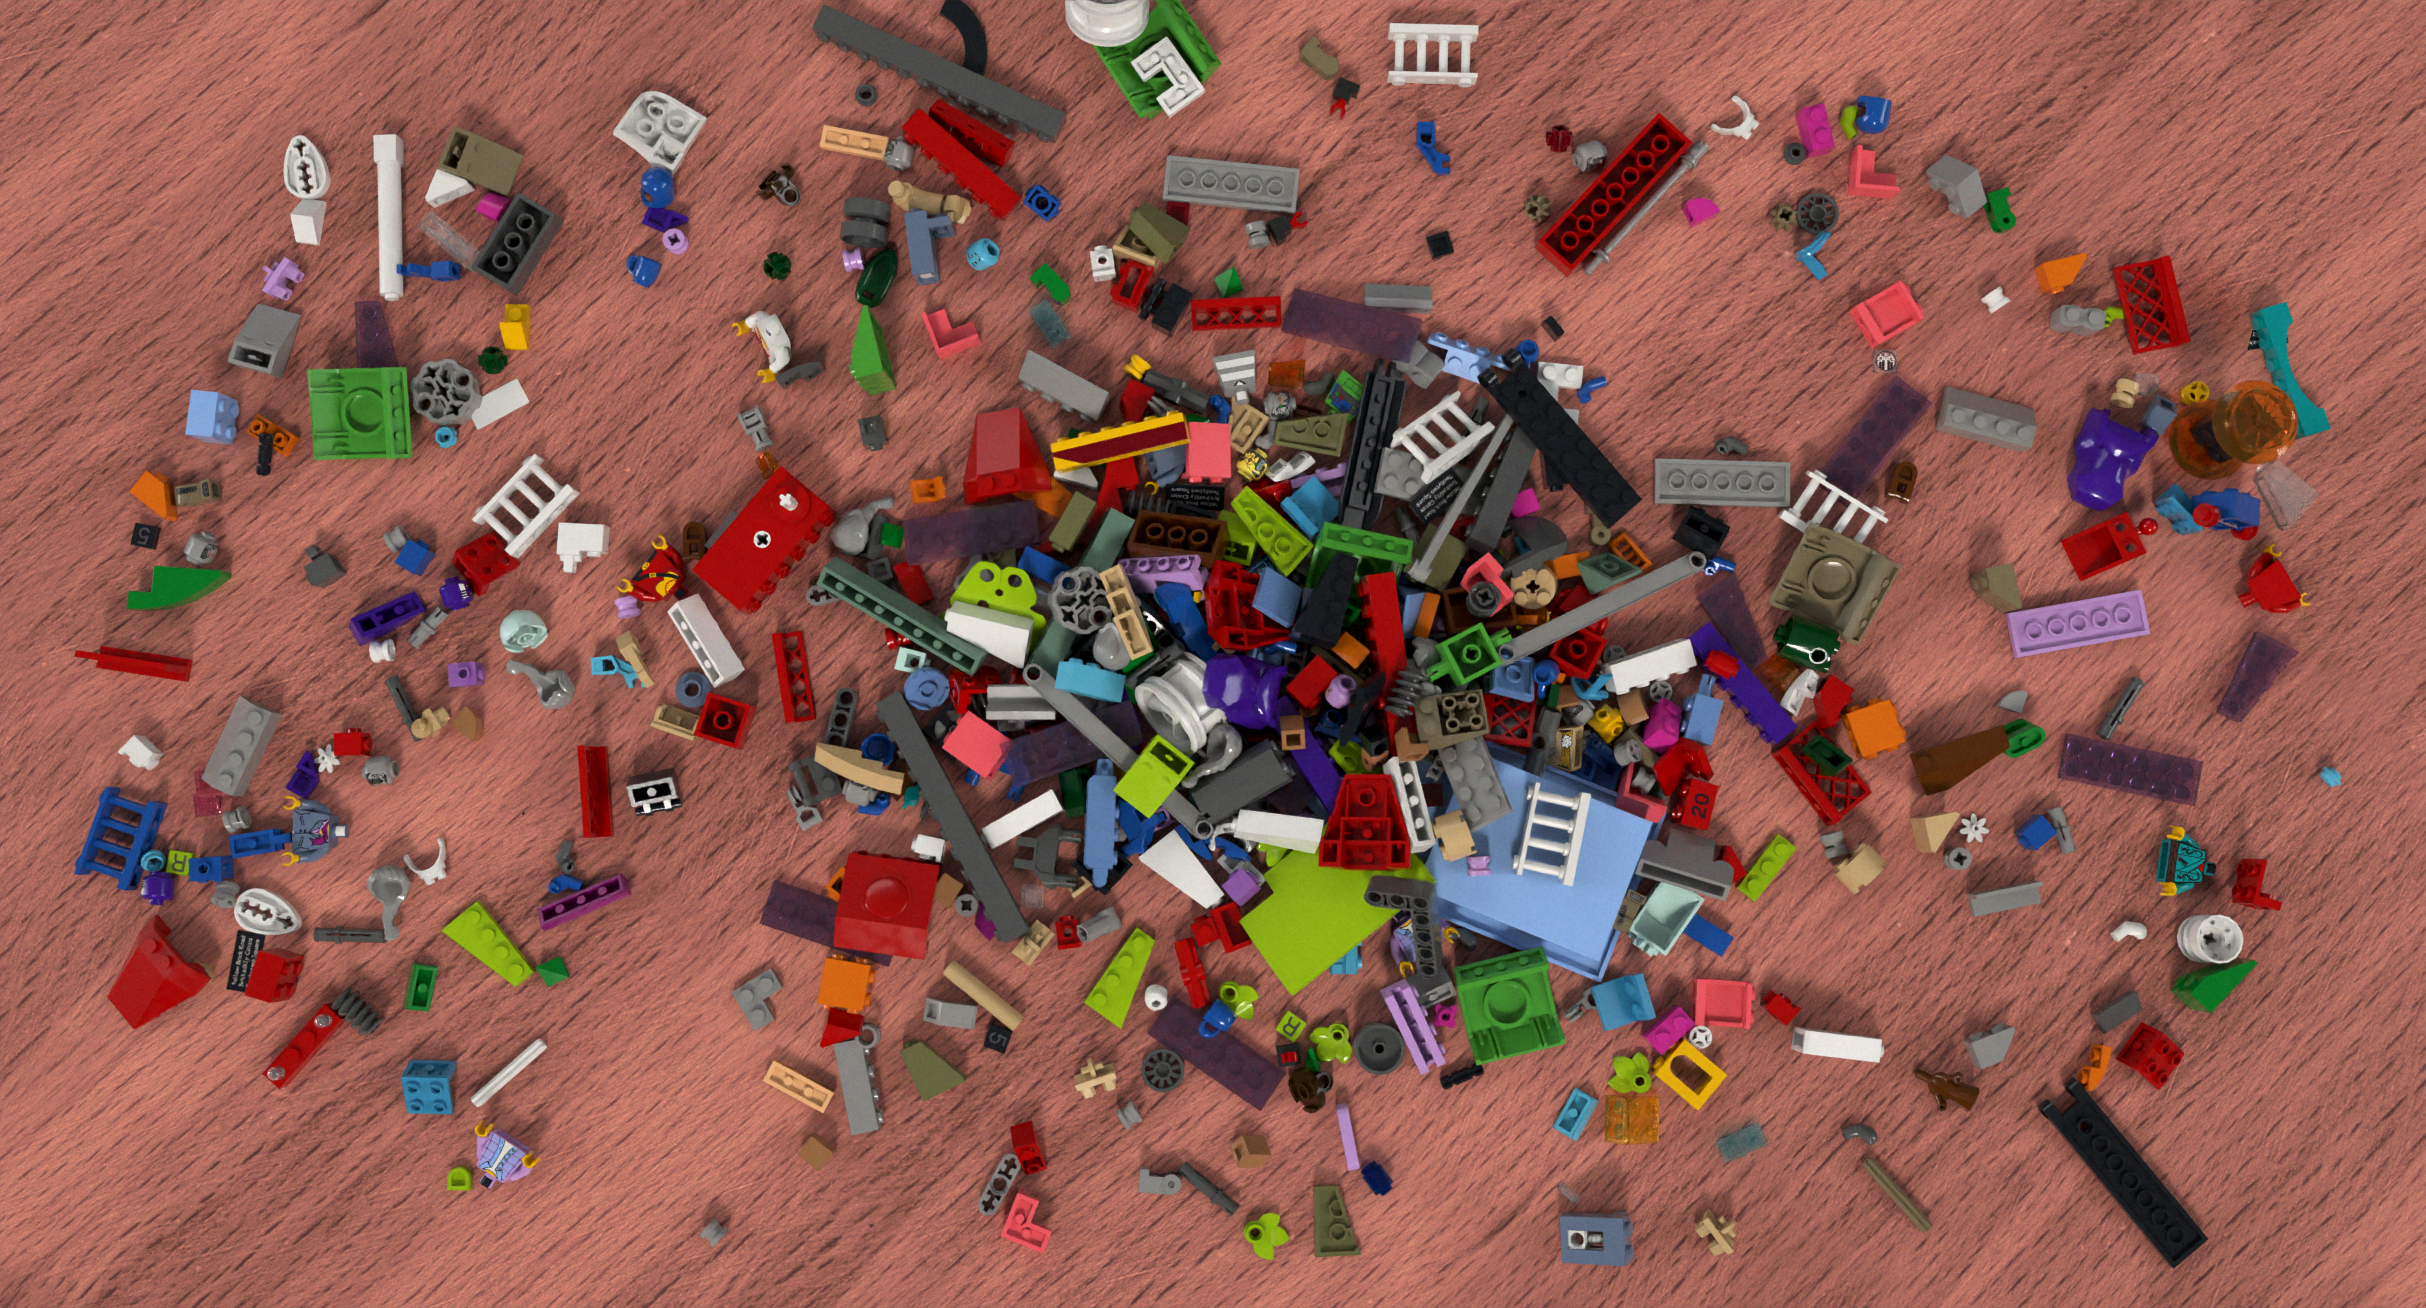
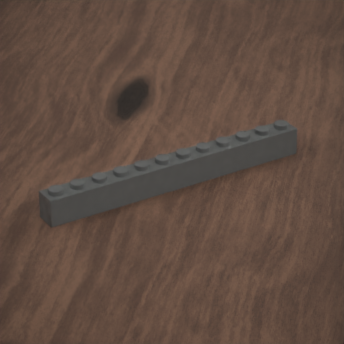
M823 5L812 27L817 36L816 38L823 43L828 44L831 42L836 44V47L843 52L848 53L851 51L856 53V56L863 61L868 62L871 60L876 62V65L883 70L888 71L891 69L903 79L908 80L911 78L923 88L928 89L931 87L939 95L946 98L951 96L965 107L971 105L985 116L991 114L1005 125L1011 123L1017 126L1016 128L1025 134L1033 133L1037 135L1036 137L1045 143H1049V141L1056 143L1066 122L1064 112L829 6Z
M897 691L876 703L878 710L875 712L881 723L885 722L889 729L886 733L892 743L896 741L899 747L897 753L902 762L906 761L910 769L907 772L913 782H918L920 786L918 792L924 802L928 801L931 809H929V813L935 822L939 821L942 827L939 831L945 841L949 840L953 848L950 849V852L956 862L960 860L963 866L961 872L966 881L970 880L974 886L972 893L978 902L982 901L985 907L982 911L988 922L993 921L996 927L993 931L998 941L1009 944L1032 931L925 732L922 730L905 695L901 691Z

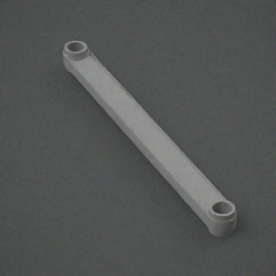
M1519 391V392H1518V394H1519V396H1520L1521 398H1525V397H1526V394H1525L1524 391ZM1507 413L1504 414L1420 559L1416 558L1409 568L1407 574L1411 575L1410 577L1416 581L1424 583L1431 573L1433 567L1429 565L1513 423L1512 418Z
M1691 552L1512 639V641L1496 648L1503 663L1500 666L1512 664L1698 573L1705 567L1706 557L1701 552ZM1692 559L1697 562V566L1692 563ZM1501 651H1505L1508 654V660L1501 656Z
M1035 663L1028 664L1022 673L1025 682L1126 773L1138 758V755L1072 694L1054 689L1056 680L1040 665ZM1029 668H1035L1039 671V678L1037 680L1028 678L1027 670ZM1174 789L1161 806L1196 838L1204 840L1211 837L1214 830L1213 825L1209 824L1207 818ZM1200 823H1205L1208 826V832L1204 836H1201L1197 830Z

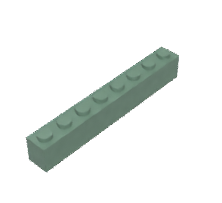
M1111 507L1106 508L1077 566L1092 567L1099 572L1114 567L1112 565L1115 559H1119L1125 547L1122 545L1126 537L1130 538L1135 520ZM1087 577L1086 585L1081 590H1084L1088 586ZM1071 578L1065 588L1066 590L1072 586ZM1095 579L1097 582L1096 588L1103 589L1101 585L1102 580ZM1080 595L1079 598L1081 599V601L1079 602V604H1086L1087 602L1085 601V598L1087 596ZM1073 598L1068 603L1060 602V605L1067 606ZM1061 610L1064 614L1063 619L1071 622L1068 616L1070 612ZM1052 613L1026 666L1032 663L1038 664L1056 680L1059 661L1069 658L1073 650L1071 645L1074 639H1078L1081 634L1061 627L1053 619ZM1029 668L1027 670L1039 677V671L1037 669Z
M838 557L833 558L824 566L817 585L970 676H973L983 665L989 652L948 632V622Z

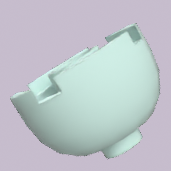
M530 610L512 611L502 621L499 632L505 649L512 653L524 652L523 648L530 645L531 649H534L542 644L548 636L546 625L541 617Z

